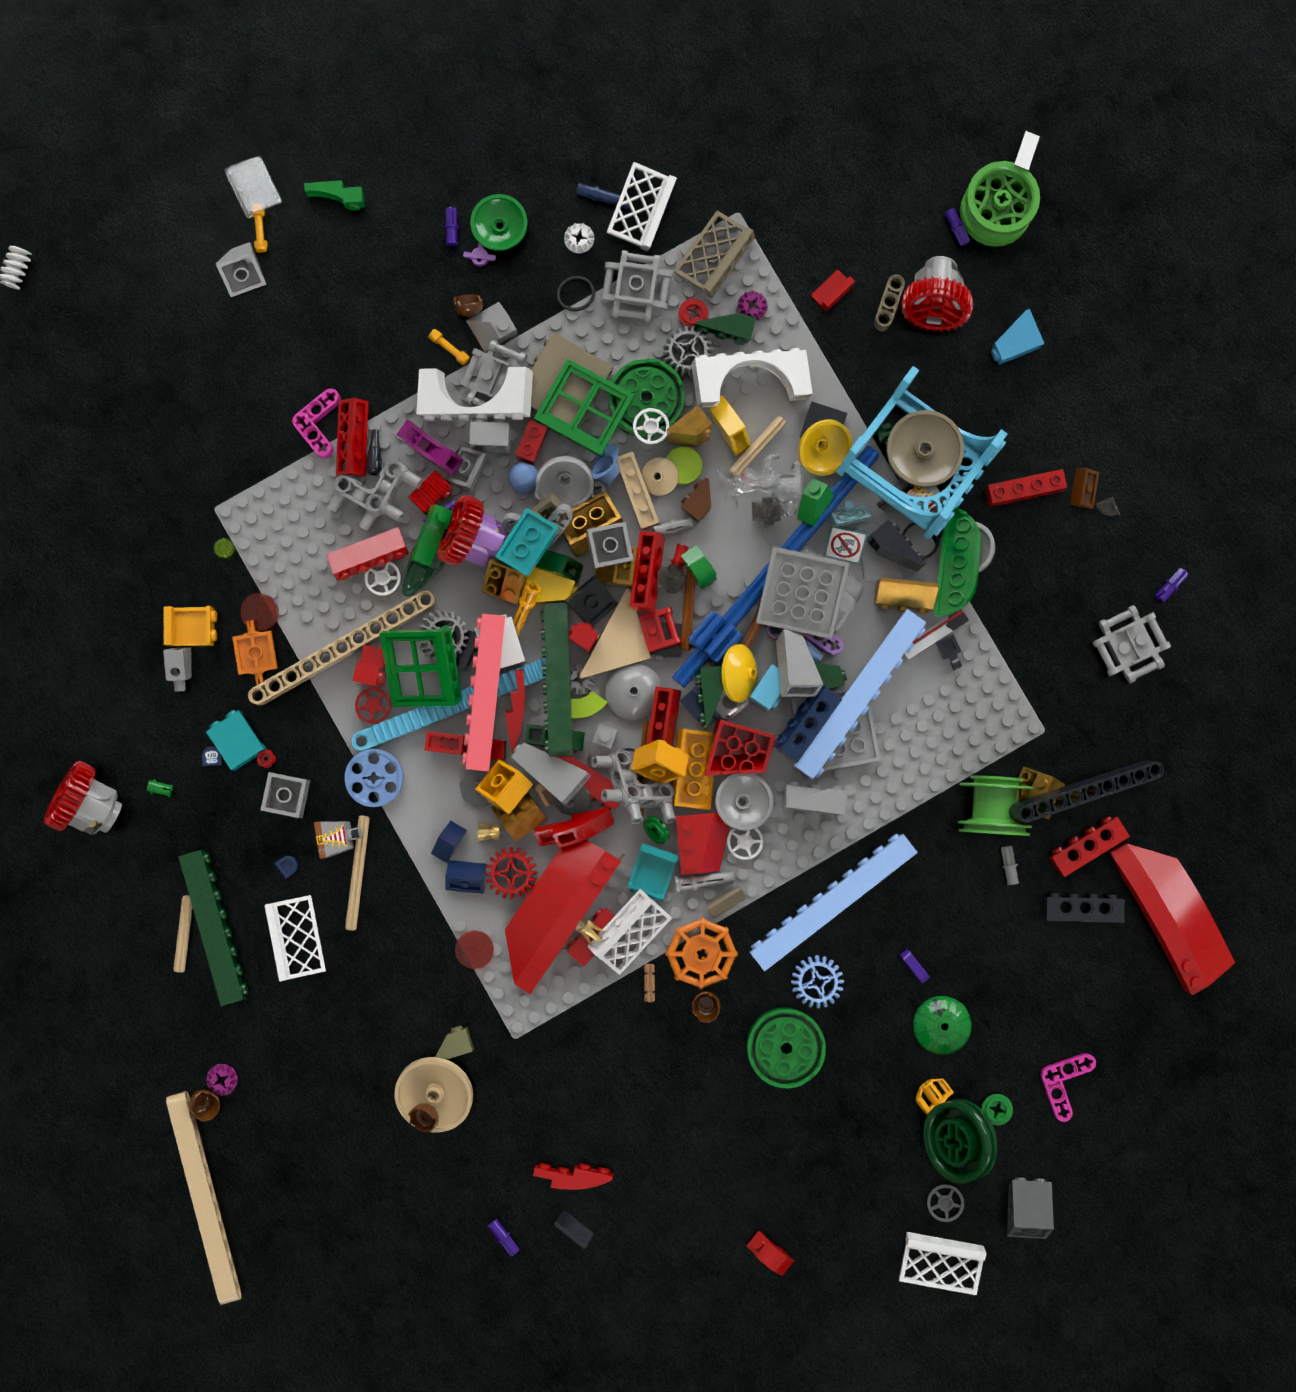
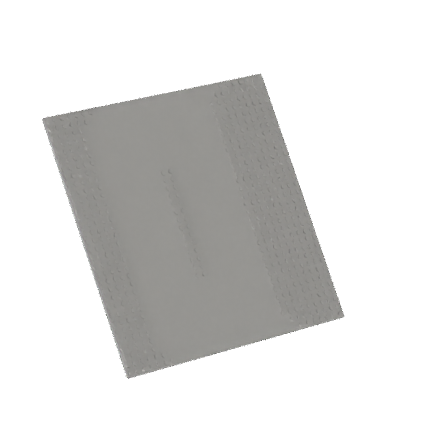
M735 213L729 217L743 227H748L740 213ZM721 221L714 226L717 229L726 227L725 221ZM738 229L729 230L730 238L738 237L741 233ZM727 231L716 233L717 241L728 239ZM698 234L660 256L658 269L673 272L672 279L669 282L666 302L668 303L667 310L652 308L650 322H645V319L624 316L612 317L614 302L600 301V294L603 293L602 288L595 292L594 300L587 308L581 311L565 309L502 345L518 353L523 352L527 354L528 357L524 367L532 369L537 353H542L545 348L543 344L546 338L552 336L555 332L612 365L613 372L608 379L611 382L618 370L631 361L651 358L664 362V359L667 357L662 356V352L666 351L663 349V344H668L665 341L666 337L672 338L670 335L672 331L677 334V328H680L682 332L684 331V325L680 322L678 316L679 308L684 301L693 298L703 301L708 308V319L739 313L737 309L739 298L745 292L754 290L766 298L768 307L766 314L761 319L755 321L751 340L747 344L739 345L734 343V340L728 338L726 340L718 339L715 337V334L708 333V338L705 341L711 340L712 344L709 347L714 348V351L709 354L714 357L720 353H725L727 356L737 352L752 354L754 351H763V353H769L776 349L781 351H788L792 348L806 350L813 392L808 400L789 401L786 388L779 378L761 367H739L724 377L720 396H724L746 426L751 445L777 416L782 417L786 422L783 428L738 477L733 476L729 469L745 451L737 456L734 455L711 418L707 407L700 409L712 422V429L709 437L710 440L702 446L700 444L696 447L669 444L666 441L667 436L660 443L645 444L637 437L623 431L619 426L609 444L617 445L619 449L618 457L633 451L641 473L648 461L658 457L666 458L677 447L692 448L702 459L701 475L689 485L677 484L672 492L663 496L649 493L659 524L670 522V519L678 520L689 517V515L681 510L683 505L681 503L682 499L687 494L691 495L695 491L693 487L700 479L702 481L706 477L709 479L711 510L699 524L692 519L693 528L677 531V534L669 533L662 535L665 538L655 611L672 607L674 623L682 624L686 566H682V569H676L671 566L670 562L674 557L677 544L688 546V550L697 545L717 574V580L702 590L695 583L692 633L711 611L724 616L770 561L773 546L781 548L802 522L797 519L801 497L812 478L829 485L831 489L841 477L836 472L826 476L814 475L807 471L799 460L798 448L801 440L799 437L811 401L847 413L844 426L851 434L852 446L867 430L866 425L756 239L753 240L713 298H710L704 291L674 273L675 268L700 235ZM714 234L706 235L703 239L704 244L715 242ZM729 243L718 245L719 253L728 252L730 249ZM716 246L705 248L706 256L717 254ZM703 249L695 250L693 253V259L704 257ZM718 258L707 261L709 269L715 268L719 264ZM705 261L694 263L696 272L706 270ZM692 264L684 265L681 271L685 274L692 273ZM707 274L697 276V281L703 285L708 280ZM657 277L653 299L655 301H659L662 277ZM617 280L612 283L610 294L615 295ZM591 295L570 307L577 308L585 305L590 300ZM757 300L753 301L752 303L748 302V312L752 310V308H758L756 307ZM620 303V308L646 312V307ZM698 308L693 312L688 311L690 313V320L693 317H699L697 315ZM682 339L678 343H688L691 339ZM697 342L695 350L699 352V355H704L702 346ZM673 347L672 354L675 360L679 362L681 354ZM691 348L685 349L684 357L689 354L691 355ZM496 352L494 356L514 366L517 364V360L499 352ZM481 357L470 380L471 383H475L484 359ZM689 360L685 365L689 366L693 361ZM468 365L446 376L445 385L448 394L457 405L476 407L474 404L471 406L466 403V398L472 389L459 384L460 379H463ZM679 371L677 374L682 380L685 392L682 418L697 406L693 373L691 378L688 377V373L681 377V371ZM602 389L592 408L611 418L608 392ZM645 392L641 395V399L648 402L652 399V395L649 392ZM416 393L368 420L366 463L372 429H378L382 469L387 462L392 460L398 461L407 466L410 472L425 481L435 470L444 479H446L448 473L415 452L396 435L407 419L410 420L431 438L458 454L461 446L471 449L469 445L470 421L475 422L476 418H470L469 421L458 420V418H452V421H443L441 418H435L434 421H425L416 414L418 395ZM478 393L477 398L486 402L492 399L481 393ZM531 408L530 417H523V420L505 417L506 423L510 424L512 430L511 453L484 452L488 460L473 492L470 493L449 483L453 488L451 490L452 495L446 501L441 500L437 505L443 507L451 500L458 502L461 496H472L482 501L484 505L483 513L495 517L500 522L503 521V517L507 512H513L521 516L526 508L531 510L540 502L535 496V490L528 494L516 492L509 483L508 473L515 463L523 462L518 460L515 454L529 420L535 421L534 417L538 411ZM589 411L579 430L599 440L609 421ZM494 417L487 418V422L495 421ZM548 429L549 432L534 466L537 471L550 459L560 456L577 458L584 462L591 470L595 454ZM661 435V436H659V437L651 438L650 441L658 440V439L661 438L663 435ZM871 437L864 448L869 445L880 455L870 469L894 486L898 480L873 437ZM337 439L330 442L334 449L331 457L327 459L320 458L314 451L215 507L218 518L299 661L422 591H429L435 597L436 604L434 608L396 630H422L418 625H425L422 619L427 618L429 620V613L435 616V610L440 612L447 610L448 613L452 611L455 613V616L459 615L461 617L459 622L464 621L466 623L463 628L475 632L474 628L477 627V617H481L482 614L500 616L506 614L507 617L511 616L512 620H514L520 605L519 602L514 604L481 592L487 567L483 568L464 559L456 566L447 564L438 558L437 550L431 567L411 561L421 526L425 524L423 520L427 518V515L408 498L416 489L408 483L402 482L391 502L392 506L405 513L401 522H397L387 515L376 517L370 531H366L359 527L366 510L352 500L345 498L337 513L328 509L327 506L335 493L333 492L334 482L339 477L336 476ZM347 443L344 445V451L347 449ZM321 447L322 451H324L325 453L327 451L326 447ZM346 461L343 464V471L346 470ZM398 465L393 467V474L395 475L399 471ZM366 470L365 477L347 475V477L354 478L362 482L363 486L372 489L375 488L380 475H369ZM619 473L611 486H607L605 483L602 484L605 486L606 493L623 522H626L630 545L638 547L640 531L655 532L654 526L641 530L622 476ZM656 473L655 478L657 480L661 478L660 473ZM745 478L748 479L746 487L744 486V484H742V481ZM347 480L343 483L344 490L348 487ZM859 482L800 550L802 553L850 563L833 632L835 636L842 640L843 648L835 656L828 655L819 649L824 653L820 663L840 666L841 670H845L847 681H844L845 685L830 689L831 691L850 688L904 613L898 611L896 607L884 610L879 609L878 605H874L876 582L881 577L936 584L938 582L940 565L938 549L931 557L925 559L924 563L926 565L917 572L879 556L868 544L866 539L887 520L898 525L901 535L904 529L913 521L892 506L886 512L882 511L884 507L880 509L877 506L881 498ZM593 487V495L600 494L602 488L599 487L597 489ZM379 499L374 503L375 508L380 506ZM864 508L871 519L838 526L832 515ZM914 525L906 531L905 536L912 542L913 545L911 547L915 552L918 551L923 556H926L934 550L936 544L932 537L927 539L923 536L926 532L924 529ZM399 527L409 554L400 560L390 561L397 566L401 574L400 585L394 593L387 596H379L372 593L366 586L365 573H358L347 580L337 581L326 554ZM833 528L866 535L858 562L826 556ZM561 533L553 546L548 550L568 555L584 565L579 581L575 584L576 587L580 588L596 572V569H593L590 550L576 557L563 533ZM386 565L381 567L376 566L372 569L378 572L380 570H384ZM389 565L388 573L390 576L398 577L395 568ZM371 571L368 575L369 585L375 582V574ZM397 580L390 581L388 584L389 591L395 587ZM603 584L618 603L625 590L629 588ZM377 585L372 588L377 592H386L384 586ZM424 596L422 598V604H430L431 597ZM761 598L735 628L742 634V640L759 608ZM970 601L962 608L969 621L941 638L944 639L954 634L962 651L957 654L962 664L961 668L953 670L949 658L943 660L934 643L910 659L904 653L901 657L903 659L901 665L897 669L893 668L890 672L892 677L886 685L882 683L879 687L880 694L875 700L871 698L870 706L881 761L823 771L819 778L814 777L811 780L793 767L795 761L788 759L775 747H772L766 773H753L761 777L768 784L773 796V807L770 816L762 825L757 827L763 836L762 850L756 857L742 860L731 854L726 840L720 871L695 874L696 876L733 871L734 883L698 887L696 891L691 889L680 891V893L676 892L674 876L680 878L690 876V874L681 875L680 860L678 858L664 900L654 901L672 919L620 975L596 955L583 967L566 952L569 949L566 945L574 937L578 939L581 935L575 929L533 992L529 995L514 984L504 930L532 889L525 888L528 891L527 895L520 891L521 898H518L517 894L514 893V899H510V893H507V897L504 899L502 898V891L499 895L495 894L498 890L497 887L493 890L490 889L494 883L493 881L487 883L486 880L491 879V875H485L484 894L445 890V876L448 863L435 857L431 852L438 837L450 820L467 830L450 858L453 861L493 865V862L489 859L490 857L497 859L495 852L503 855L502 848H505L506 852L509 853V847H513V853H516L517 848H520V855L527 851L528 853L525 858L533 857V860L529 863L530 865L536 863L537 866L531 869L532 871H538V874H532V878H536L538 881L560 849L556 843L539 846L534 829L516 842L491 809L493 804L477 808L463 800L459 784L469 770L465 769V764H462L463 755L424 751L427 731L464 736L465 733L469 734L470 726H466L467 714H471L472 708L371 748L392 754L402 767L404 777L402 789L393 801L383 805L382 808L511 1036L514 1039L521 1037L664 954L670 946L677 927H682L699 920L700 917H704L713 923L721 921L1043 734L1045 728ZM567 603L568 630L570 631L574 624L578 625L579 622L585 623ZM544 604L535 605L534 608L530 609L518 637L525 661L501 668L499 676L531 662L543 659L542 647H545V640H541V629H545L544 622H541L540 611H544ZM617 605L592 626L599 636L602 635ZM407 606L405 613L411 615L414 612V606ZM909 609L926 622L923 626L926 630L947 617H935L934 609L928 611V614L916 613L917 610ZM637 612V615L639 616L649 612ZM391 615L389 617V624H395L397 622V615ZM664 616L659 617L660 622H666ZM379 624L372 627L373 634H377L381 630ZM764 624L750 649L758 670L755 688L772 664L778 668L776 640H772L766 635L768 625ZM771 626L770 632L773 635H778L780 629ZM358 634L355 637L357 644L362 643L364 640L363 634ZM813 635L815 640H822L821 636ZM826 638L822 645H825L829 638ZM381 639L368 646L382 649ZM569 640L570 668L576 664L586 665L591 653L585 652ZM393 641L397 665L414 664L410 641ZM415 641L419 664H437L436 659L431 660L430 656H425L422 650H420L422 643ZM834 642L833 644H830V645H831V648H830V649H831L832 651H833L834 649H837V650H838V648L836 647V645H837L836 642ZM347 644L339 645V653L346 652ZM692 646L689 651L681 650L680 657L666 656V658H663V656L650 655V659L637 663L651 668L658 675L662 687L681 690L680 700L694 687L700 692L699 685H696L695 676L685 688L672 679L675 672L695 650ZM476 648L473 656H477L478 648ZM363 649L310 678L353 756L362 752L352 746L351 740L353 735L379 724L364 722L355 711L357 696L367 688H374L352 681L356 663L360 662ZM329 653L322 655L323 663L330 660ZM473 657L467 671L457 667L461 691L470 688L471 675L475 676L476 668H472ZM707 661L705 663L711 667H717L713 662ZM312 662L305 665L306 672H311L314 668ZM385 667L386 681L384 685H381L380 689L386 692L391 700ZM616 669L596 674L595 685L590 692L593 691L606 700V684L610 675ZM398 672L402 696L419 695L416 673ZM421 672L424 694L442 695L438 672ZM578 672V677L572 682H579L582 688L583 681L589 677L580 679V673ZM546 679L525 687L524 715L516 747L524 743L526 724L544 726V720H548L547 713H544L543 702H547V695H543V683H546ZM631 688L630 693L633 695L638 692L637 688ZM378 691L366 692L370 698H377L381 694ZM571 692V698L581 699L583 697H586L589 693L584 695H577ZM511 693L497 698L492 739L507 741L505 759L501 761L520 771L533 783L528 793L547 817L537 827L572 820V815L562 814L554 804L546 808L535 788L541 783L511 757L514 753L510 748L505 710L513 709ZM364 694L359 700L358 707L364 706L367 701ZM780 694L778 696L781 699L774 710L770 708L768 712L749 700V705L732 719L727 720L721 716L718 719L776 735L775 744L777 736L784 731L788 721L793 717L790 699L797 697H782ZM383 695L380 700L381 707L387 710L388 702ZM727 695L724 696L722 700L724 707L733 709L737 706V702L730 700ZM391 701V711L382 722L422 706L392 707ZM680 702L673 747L676 748L678 729L713 733L716 721L705 730ZM607 703L602 710L592 716L578 719L572 718V730L585 732L583 751L573 750L572 757L611 780L607 768H593L591 763L587 762V757L599 724L618 730L610 752L616 753L620 749H636L641 747L643 723L645 721L650 722L651 716L638 721L625 720L617 716ZM366 709L359 710L365 719L370 720V712ZM379 710V712L374 713L373 721L382 718L386 712ZM359 736L356 743L359 747H363L366 745L367 739L364 736ZM531 745L549 754V751H545V746ZM627 751L633 761L634 752ZM372 753L369 756L371 764L379 762L378 754ZM490 759L489 771L498 760ZM390 762L386 765L387 773L392 774L396 771L394 763ZM358 763L360 769L363 770L362 765ZM375 772L372 776L365 777L372 780L373 784L376 780L385 779V777L376 776ZM733 774L714 775L711 810L672 806L675 817L717 813L715 806L717 789L727 777ZM647 779V784H653V783H655V782H653V781ZM394 782L386 784V791L388 793H393L396 790ZM790 782H799L801 787L809 788V784L820 785V789L823 790L828 789L830 786L843 787V791H848L845 815L838 816L782 808L785 785H789ZM374 792L377 799L379 800V794L377 792ZM595 798L594 801L590 800V807L584 812L604 807L600 806L602 802ZM739 799V804L741 806H744L745 801L743 799ZM619 804L616 810L611 809L614 824L586 840L606 850L617 859L623 853L625 856L582 919L587 918L588 921L593 922L595 920L593 915L600 908L602 910L607 908L616 915L635 895L629 892L630 888L627 885L642 843L679 856L676 820L666 824L659 808H644L643 821L648 816H655L657 819H661V822L666 824L665 827L669 829V839L664 844H659L647 836L643 827V821L638 824L631 823L630 815L625 807ZM477 822L488 825H500V839L477 842L479 840L477 838V831L484 830L478 828ZM729 826L728 834H729V832L733 829V828L730 827V826ZM736 829L734 833L742 835L745 834L747 830ZM751 829L749 835L752 839L760 840L758 833ZM733 834L730 838L732 850L738 845V839ZM760 843L752 844L750 847L751 855L757 852ZM739 848L734 851L739 856H749L746 849ZM508 857L500 861L496 870H505L507 868ZM514 857L516 868L527 870L523 861ZM511 863L510 871L502 872V874H507L511 878L512 883L513 876L521 874V872H516L512 868ZM487 868L486 872H491V869ZM496 876L499 884L509 889L508 880L505 877ZM527 876L516 878L515 889L525 883ZM530 881V884L534 887L536 882ZM740 886L746 899L720 916L713 918L707 905ZM652 904L644 913H649L652 911ZM656 916L655 923L660 922L665 916ZM651 917L644 918L643 925L650 924ZM639 919L636 920V922L631 926V928L638 926ZM697 928L685 934L688 937H692L693 935L700 933V928ZM650 929L643 930L642 937H646ZM638 931L630 933V940L637 938ZM623 934L618 942L625 941L626 934ZM681 937L679 944L683 943L686 940L683 937ZM636 944L629 945V951H633L636 948ZM624 946L617 947V954L624 953ZM612 948L604 956L612 955ZM623 958L616 959L615 966L617 968L623 962Z

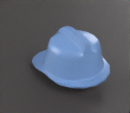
M614 444L607 445L603 458L595 456L591 468L593 479H597L607 486H611L614 479L620 473V467L617 463L619 449Z

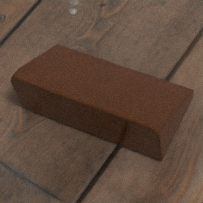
M1088 468L1076 469L1070 505L1094 509L1099 472Z

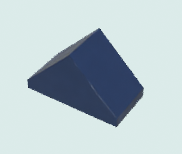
M450 820L438 837L431 854L448 863L467 830Z

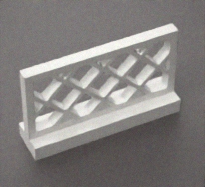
M633 162L606 233L640 246L644 251H648L675 184L676 177L671 175L668 177ZM634 170L642 171L645 178L636 181L633 175ZM657 177L663 181L660 187L654 189L650 179ZM647 181L650 191L642 194L638 184ZM635 186L638 196L630 199L627 189ZM652 193L655 202L647 206L643 197ZM640 198L644 208L635 211L631 201ZM628 203L632 213L623 216L620 207ZM646 211L649 217L648 221L640 223L637 214ZM634 216L637 225L628 228L625 219ZM622 221L625 230L622 232L613 230L614 223ZM639 228L642 234L640 241L632 238L630 231Z
M640 889L603 928L605 932L598 934L601 942L593 939L591 941L592 946L589 944L587 947L620 975L666 926L672 917ZM652 904V911L649 913H644ZM656 916H665L660 922L655 923ZM651 917L650 924L643 925L644 918ZM639 919L638 926L631 928V926L636 922V920ZM650 929L649 934L646 937H642V931ZM638 931L637 938L630 940V933ZM623 934H626L625 941L618 942ZM636 944V948L633 951H629V945ZM624 946V953L617 954V947ZM612 948V955L604 956ZM623 958V962L617 968L615 966L616 959Z
M311 895L266 904L265 910L279 981L325 972L326 969ZM308 900L309 909L305 915L295 909L300 901ZM295 902H296V904L294 905V907H292L291 905H289L290 903H295ZM287 905L292 909L286 919L279 915L277 906ZM293 911L304 916L297 926L288 921ZM309 911H310V913H311V918H309V917L307 916V914L309 913ZM279 917L284 920L282 925L280 924ZM305 918L313 924L309 934L299 928ZM285 922L295 927L290 937L282 933L281 928ZM297 929L307 935L301 945L291 939ZM313 930H314L315 938L310 935ZM283 937H285L286 939H288L285 944H284V939H283ZM308 937L316 941L317 946L313 952L303 947ZM289 941L299 946L294 956L286 953L285 947ZM301 948L311 954L305 964L295 958ZM317 949H318L319 957L314 954ZM287 956L291 958L289 963L287 960ZM314 956L320 960L321 968L313 970L306 965ZM295 960L303 967L299 973L290 975L289 966ZM304 968H307L308 970H310V971L302 972V971L304 970Z
M906 1233V1245L899 1281L977 1295L983 1260L986 1257L984 1246L916 1233ZM916 1249L921 1255L912 1261L909 1257V1250ZM931 1253H937L940 1259L931 1264L926 1256ZM951 1256L957 1257L960 1261L953 1267H950L946 1262V1259ZM924 1258L929 1266L919 1271L915 1264ZM970 1260H977V1267L970 1271L965 1263ZM944 1262L948 1270L939 1275L934 1267ZM963 1265L968 1273L958 1279L953 1271ZM911 1266L917 1272L913 1277L904 1276L905 1270ZM932 1269L937 1277L931 1281L926 1280L923 1275ZM951 1273L956 1281L951 1284H945L942 1278ZM971 1277L974 1281L973 1288L964 1287L961 1282Z

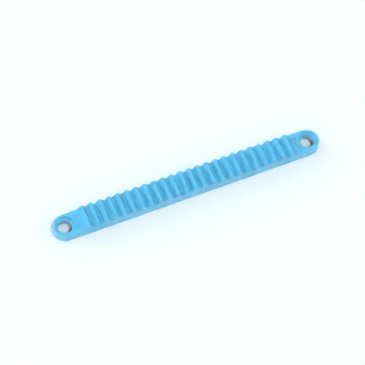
M546 658L515 669H523L525 687L546 679V676L543 677L542 665H546ZM515 670L499 676L497 698L509 694L510 690L518 689ZM474 687L462 690V701L455 706H422L361 730L353 735L351 740L352 746L359 751L368 750L472 708L468 706L469 695H473ZM359 736H364L367 739V743L363 747H359L356 743Z

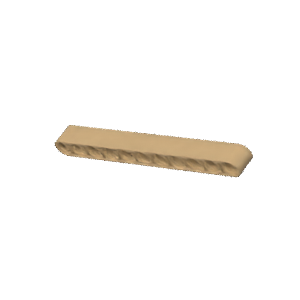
M429 591L418 593L253 687L248 693L249 700L256 705H264L363 649L364 645L368 646L380 639V632L396 630L431 610L436 604L435 597ZM424 596L431 597L429 605L422 604ZM409 605L415 608L411 615L405 613V609ZM391 615H397L398 617L395 624H389L388 622ZM379 624L381 626L380 632L373 634L372 627ZM358 634H363V642L357 644L355 637ZM346 643V652L339 653V645ZM329 653L330 660L323 663L322 655ZM312 662L314 665L313 670L306 672L305 665ZM291 672H295L297 675L296 680L293 682L288 680ZM277 681L280 684V688L278 691L273 692L271 686ZM258 691L263 693V698L260 701L255 700V694Z
M185 1091L168 1096L166 1103L219 1303L223 1305L240 1300L241 1290L196 1119L189 1113L188 1102L190 1097L188 1092Z

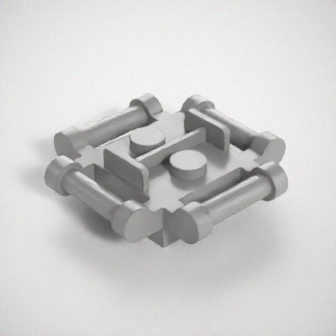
M622 250L620 263L605 262L606 274L603 293L600 294V301L614 302L612 317L624 316L645 319V322H650L652 308L667 310L668 288L673 272L658 269L660 255H654L653 257L632 254ZM627 261L648 263V264H653V266L643 265V264H636V263H629V262H627ZM619 271L615 295L610 294L613 272ZM657 277H662L659 301H655L653 299ZM620 303L646 307V312L620 308Z
M495 340L490 342L487 353L474 348L472 351L473 356L465 375L459 381V384L472 389L466 398V403L471 406L473 404L476 406L485 404L486 401L477 398L478 393L493 398L504 384L508 367H524L528 355L506 348ZM496 352L517 360L516 366L494 357ZM481 357L484 359L475 383H471L470 380Z
M1132 605L1128 607L1127 611L1099 622L1104 637L1092 643L1101 654L1109 670L1107 671L1109 677L1122 671L1127 681L1133 683L1136 681V678L1157 668L1165 667L1158 653L1171 647L1169 641H1166L1155 620L1156 615L1154 612L1140 619L1138 610ZM1130 617L1132 618V623L1111 633L1109 627ZM1146 622L1149 623L1160 645L1156 648L1143 625ZM1105 642H1106V644H1107V646H1108V648H1109V650H1110V652H1111V654H1112V656H1113V658H1114V660H1115V662H1116V664H1117V667H1115V665H1114V663H1113V661H1112V659H1111V657H1110V655H1109V653H1108V651H1107V649H1106V647H1105V645H1104ZM1152 657L1154 662L1131 672L1130 666Z

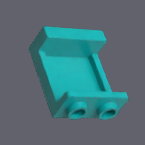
M235 710L225 715L226 719L221 722H214L209 726L210 729L206 731L229 768L233 771H236L257 757L260 751L266 750L265 745L259 741L244 718L243 712L239 710L237 712Z
M642 843L627 885L630 888L629 892L636 894L641 889L653 901L659 902L660 899L664 900L679 856Z

